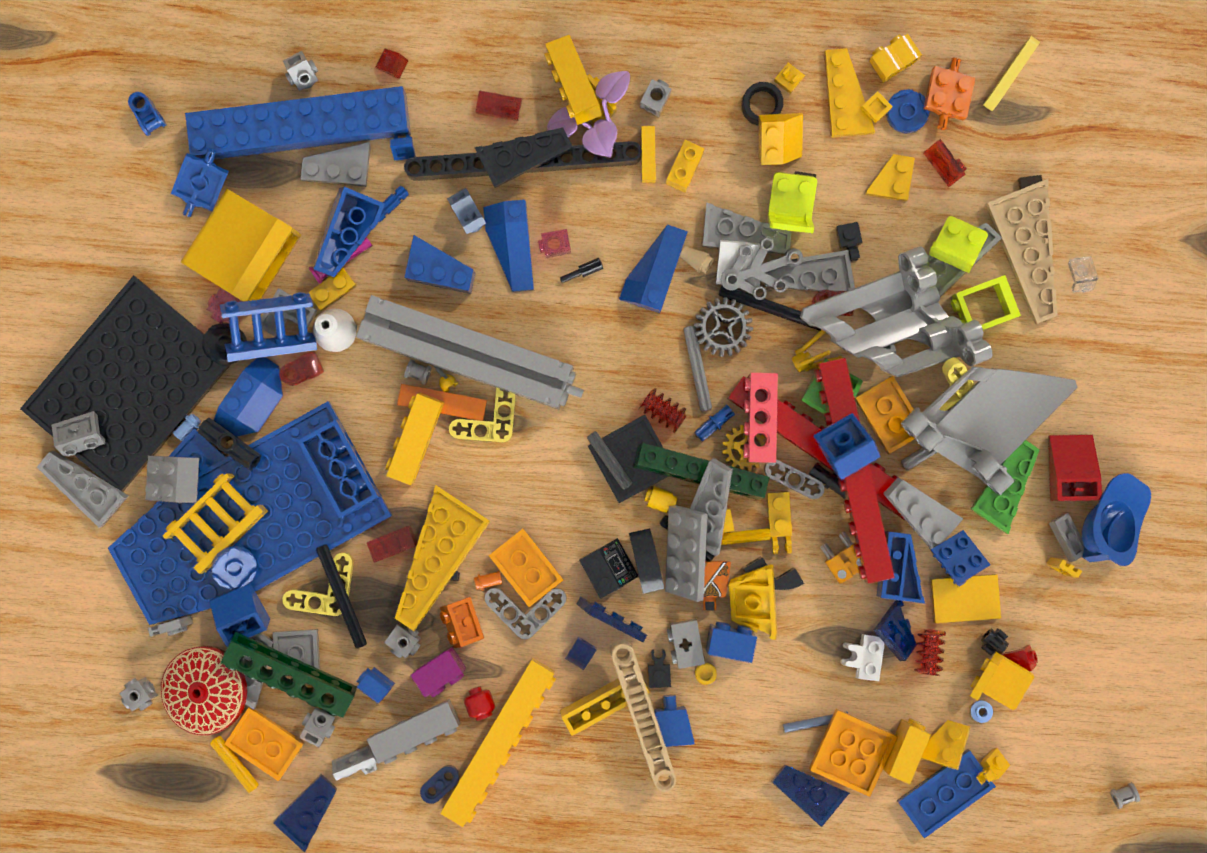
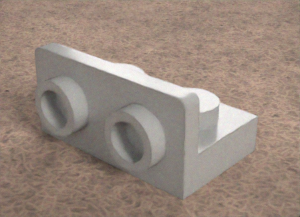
M94 411L52 424L54 447L63 456L75 455L77 452L94 449L99 445L105 444V439L99 431L98 416Z

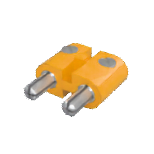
M846 532L839 534V537L846 546L842 551L833 554L827 544H823L820 547L828 558L825 561L826 565L839 584L859 573L858 566H861L860 558L855 556L853 544H856V541L852 543Z

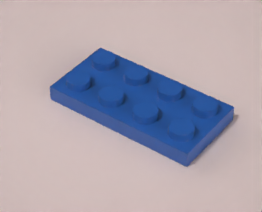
M967 749L963 752L958 770L946 766L942 767L897 801L925 839L996 786L992 781L988 782V780L981 785L976 776L983 768L972 752Z

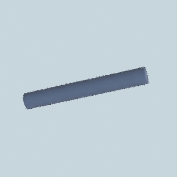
M833 714L783 724L784 733L827 725L830 723Z

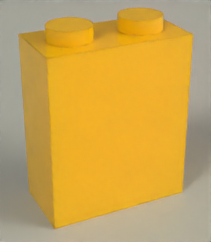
M911 718L908 721L901 719L895 733L898 738L883 768L889 776L908 784L913 779L931 735L925 730L926 726L922 725V723Z

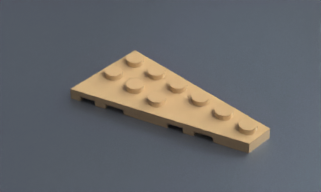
M1048 179L986 203L995 229L1002 237L1000 241L1034 324L1058 316L1056 289H1054L1055 271L1052 260L1053 242L1049 216Z

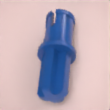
M727 404L724 405L715 415L709 416V420L695 431L696 436L701 441H704L717 429L721 430V426L731 417L735 416V413Z

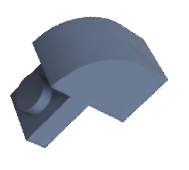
M466 188L447 198L466 234L477 232L486 224Z

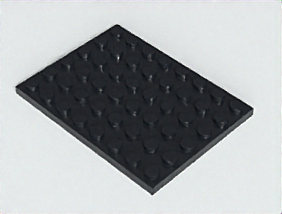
M133 275L23 404L20 410L52 437V424L94 411L98 416L99 431L105 439V444L99 445L94 449L77 452L75 456L105 482L123 492L146 466L148 456H154L185 420V416L190 414L230 365H220L211 361L202 349L204 333Z

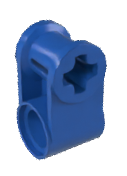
M134 92L129 96V107L146 136H150L152 131L161 126H167L162 115L149 97L141 92ZM144 99V106L137 108L138 101Z

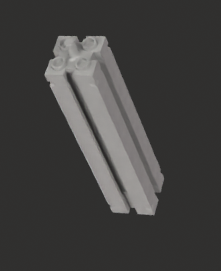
M373 295L369 299L364 320H362L356 336L364 342L558 410L560 406L565 407L569 394L579 398L582 397L584 390L572 386L576 376V372L573 371V365Z

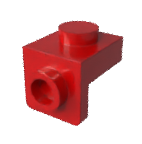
M1030 645L1025 646L1023 649L1001 654L1028 671H1032L1037 666L1036 663H1038L1037 654L1031 649Z

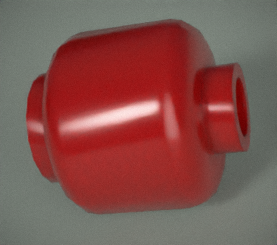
M481 686L468 690L469 695L464 698V704L469 717L479 721L492 716V711L495 710L496 706L490 690H482Z

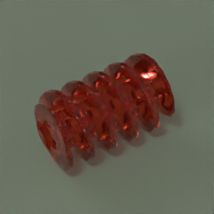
M652 389L640 408L645 406L644 414L652 411V419L659 416V424L666 420L667 429L674 425L673 433H676L687 416L685 415L686 408L683 407L678 410V402L671 406L672 398L669 397L663 401L664 393L656 396L657 389Z
M922 628L924 632L918 633L917 636L924 640L917 642V645L922 647L923 650L916 651V654L922 656V659L915 660L921 667L914 669V671L925 675L941 676L936 672L943 671V667L937 663L943 662L944 658L938 656V654L944 653L945 650L939 646L944 645L946 641L939 637L945 636L946 632Z

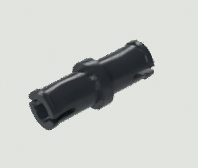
M816 463L809 472V475L821 481L826 489L830 488L845 499V491L841 492L837 474H831Z

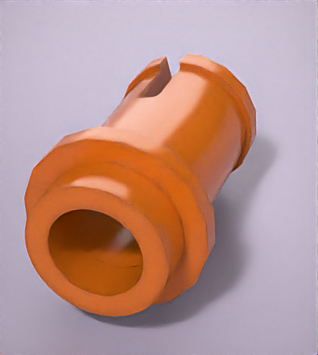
M499 571L482 576L478 574L477 577H474L477 590L481 589V591H484L483 588L502 585Z

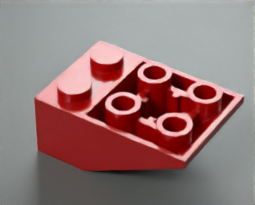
M1048 435L1050 501L1100 500L1102 496V478L1093 435Z

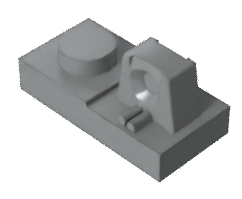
M369 745L332 760V774L336 781L349 777L358 770H362L365 775L377 770V761Z

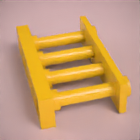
M222 473L213 481L215 485L178 521H172L166 527L167 532L163 535L165 539L176 536L197 558L198 564L194 569L199 574L206 573L211 568L213 559L220 551L233 546L268 512L263 505L251 506L229 483L235 477L232 473H226L225 475ZM222 489L245 512L244 515L246 517L241 522L235 521L213 499ZM206 504L229 527L228 530L230 532L224 538L222 536L219 537L197 514ZM190 520L212 541L214 548L209 553L203 552L182 530Z

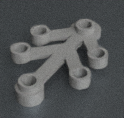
M765 237L760 241V248L750 268L741 271L746 258H750L753 254L752 247L742 245L733 267L726 269L722 273L721 284L727 290L741 288L753 294L756 299L762 300L767 294L765 288L762 286L755 287L744 281L754 277L774 287L777 292L782 293L787 289L786 281L776 279L765 272L788 264L790 266H798L803 260V254L796 248H790L786 251L785 256L762 264L767 252L774 247L773 240ZM769 240L771 243L768 248L763 247V242ZM746 247L749 248L750 253L743 255L742 250ZM792 254L798 255L797 261H791ZM730 276L736 277V281L734 283L728 282V278ZM783 282L784 287L780 290L777 289V283ZM758 289L763 290V295L760 297L756 296Z

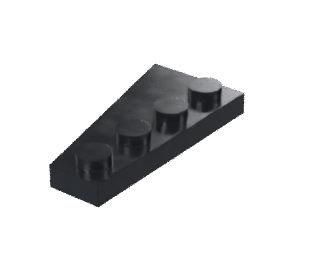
M562 127L536 133L532 136L518 137L514 140L500 141L492 145L474 148L494 188L572 150L573 146Z

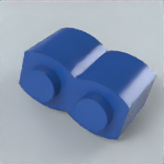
M375 667L372 670L367 668L357 679L359 683L357 688L377 704L385 698L395 685V682Z

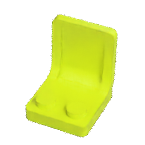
M783 172L774 173L767 214L770 228L814 233L815 227L812 221V213L817 188V179L814 176Z
M949 216L936 242H933L929 255L970 273L988 237V233L958 218Z

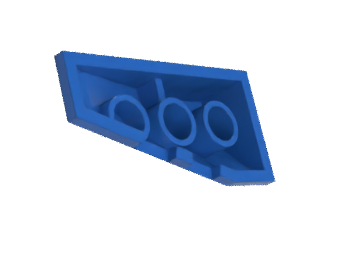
M347 187L339 188L313 269L335 277L358 246L362 244L367 235L378 224L385 203Z
M526 200L503 201L483 207L484 221L486 222L485 230L512 292L534 290Z

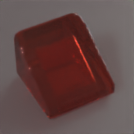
M385 48L375 68L399 79L408 60L400 53Z

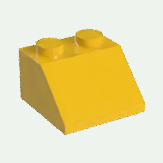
M803 113L759 115V160L761 165L785 164L802 157Z

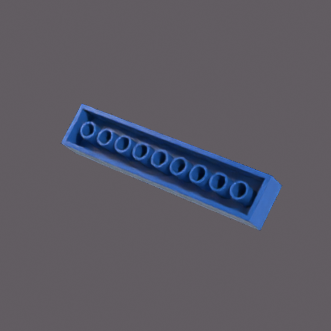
M403 86L185 113L189 152L191 155L203 159L208 148H212L210 157L214 149L217 151L215 160L392 138L395 135L398 137L406 136V134L411 135L407 97Z

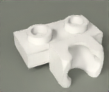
M861 634L860 645L844 643L843 647L851 650L852 655L849 659H841V664L857 668L855 678L879 681L885 638Z

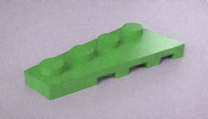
M1025 440L1001 464L1008 469L1006 472L1015 481L1000 496L986 485L970 509L1004 533L1009 534L1012 520L1017 513L1019 501L1024 494L1026 482L1031 475L1040 449Z

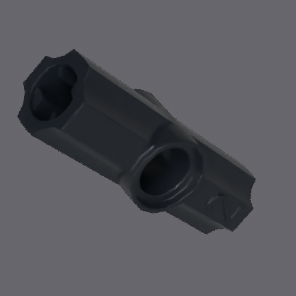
M208 417L199 426L197 433L251 471L260 462L262 456L260 453ZM233 439V445L227 449V442Z

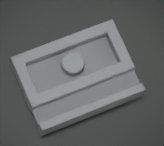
M190 615L148 628L149 635L152 637L167 632L168 636L186 631L188 630L187 626L193 624V620Z

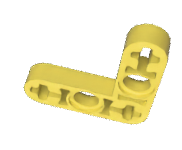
M950 358L944 363L942 371L949 385L952 386L967 372V369L957 358ZM967 380L939 410L948 411L950 407L954 406L975 385L973 380Z
M496 388L493 422L456 419L449 426L450 434L454 438L500 443L509 441L513 433L516 394L508 392L507 399L512 398V403L507 401L498 402L499 397L504 398V392ZM502 405L509 406L511 409L510 415L501 417L498 414L499 407ZM497 419L502 421L510 420V425L505 423V430L509 431V434L505 435L504 439H500V435L496 434V431L501 429V423L497 424ZM458 423H461L462 427L469 428L468 423H472V436L467 437L468 432L464 431L457 435V432L453 431V427H457ZM478 425L486 426L487 434L484 437L476 436L475 428Z
M342 552L337 554L333 560L338 572L341 571V564L338 563V560L344 556L345 560L349 561V564L343 568V572H348L347 576L339 574L346 582L345 589L349 597L354 560L349 553ZM330 584L328 594L294 589L287 591L282 598L284 606L290 610L331 616L342 614L340 609L336 612L335 608L331 607V603H335L336 598L332 596L333 591ZM295 594V598L304 599V595H307L304 601L305 608L302 607V602H296L294 606L291 605L292 602L288 601V597ZM313 596L318 597L321 601L318 609H313L309 605V600Z

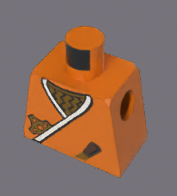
M705 561L703 610H716V597H726L731 567L730 561Z

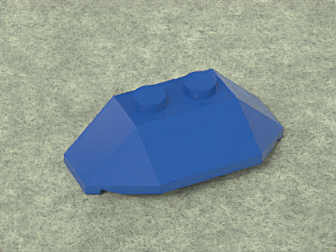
M266 357L256 358L242 371L219 405L214 421L237 437L259 432L283 397L280 367Z

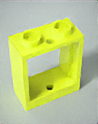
M1005 275L951 296V306L954 312L958 313L963 324L972 321L964 296L991 286L995 288L1005 316L982 324V329L985 330L1021 316Z

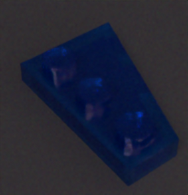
M580 596L577 605L587 614L644 643L647 634L642 631L643 626L634 621L628 623L624 621L625 617L615 611L610 613L600 603L596 601L592 603Z
M784 765L771 780L772 784L820 827L827 822L850 794L787 765Z
M320 774L273 821V824L305 853L337 788L325 776Z

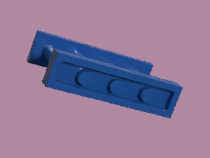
M299 292L292 296L243 302L228 301L225 304H220L222 318L229 317L232 342L225 344L228 362L317 350L315 336L313 333H308L305 308L313 307L310 294ZM296 309L299 333L287 336L285 334L283 311ZM274 312L277 336L265 339L263 338L260 313ZM238 316H252L254 339L252 341H241Z

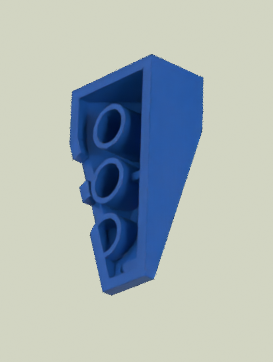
M667 225L626 278L619 300L660 314L688 231Z

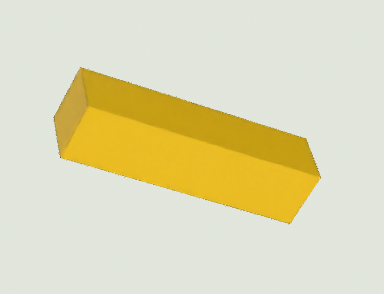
M641 126L642 183H655V126Z

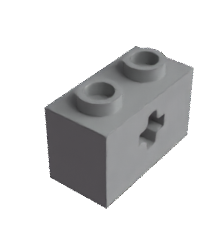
M690 619L670 623L671 629H667L669 642L674 643L675 650L671 651L673 664L677 663L679 669L705 664L697 620ZM686 638L688 642H691V644L688 645V649L685 650L683 646H679V644L683 642L682 639Z

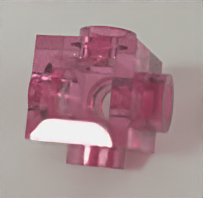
M220 287L217 294H213L210 297L207 310L212 313L211 318L222 324L223 321L229 323V317L222 318L220 304H225L228 301H243Z

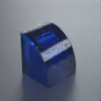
M578 636L565 659L584 670L595 654L597 647Z

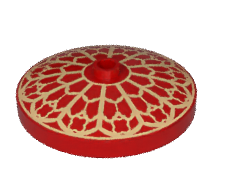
M212 646L193 647L178 654L168 664L162 677L161 698L168 716L181 729L196 735H211L228 728L241 715L247 699L246 678L243 673L237 670H230L220 663L225 651Z

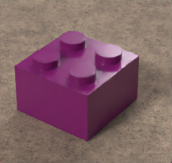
M452 646L416 669L410 676L424 697L431 695L433 698L446 688L445 684L448 682L450 685H453L461 680L466 666Z

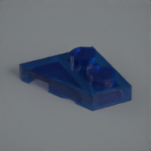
M895 600L874 628V631L899 661H906L917 644L914 635L911 633L909 619L904 618L901 609L904 603L901 600Z

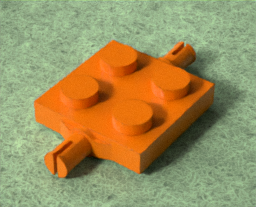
M952 58L950 69L934 66L931 71L923 109L932 111L940 116L937 128H941V130H946L948 118L964 121L968 116L975 78L958 71L961 62L960 58Z

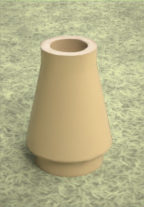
M687 246L683 248L680 254V258L684 259L699 273L703 272L706 274L714 258L710 257L709 253Z

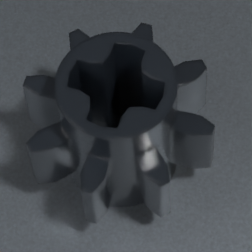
M991 628L982 636L981 641L984 645L981 648L991 656L995 652L1002 654L1009 645L1006 641L1008 635L1001 629L997 628L994 631Z

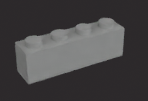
M450 699L371 735L367 741L377 763L379 764L384 761L385 764L396 760V755L402 752L405 755L417 750L416 746L424 743L426 746L437 740L436 736L443 733L445 736L456 732V727L460 725V720Z

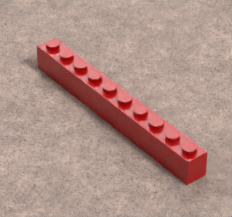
M846 358L817 364L814 374L816 382L821 383L822 391H819L821 404H825L827 413H824L826 426H831L851 413L860 422ZM868 464L842 480L839 478L838 481L841 492L845 491L846 500L843 501L846 514L850 513L851 522H848L851 536L854 535L856 544H853L856 557L860 558L861 566H858L859 576L869 584L895 577L870 465Z
M744 376L741 377L727 398L742 410H744L745 400H748L749 391H745L746 377ZM757 390L755 392L756 400L764 402L766 400V393L763 390ZM777 399V434L836 473L814 438L815 434L826 429V427L822 425L817 427L812 423L813 419L805 413L798 414L794 411L796 408L794 405L786 400L782 403ZM757 412L754 418L761 423L766 421L764 413ZM876 462L874 465L869 463L878 503L906 521L883 494L899 477L896 475L889 476L885 473L886 469Z

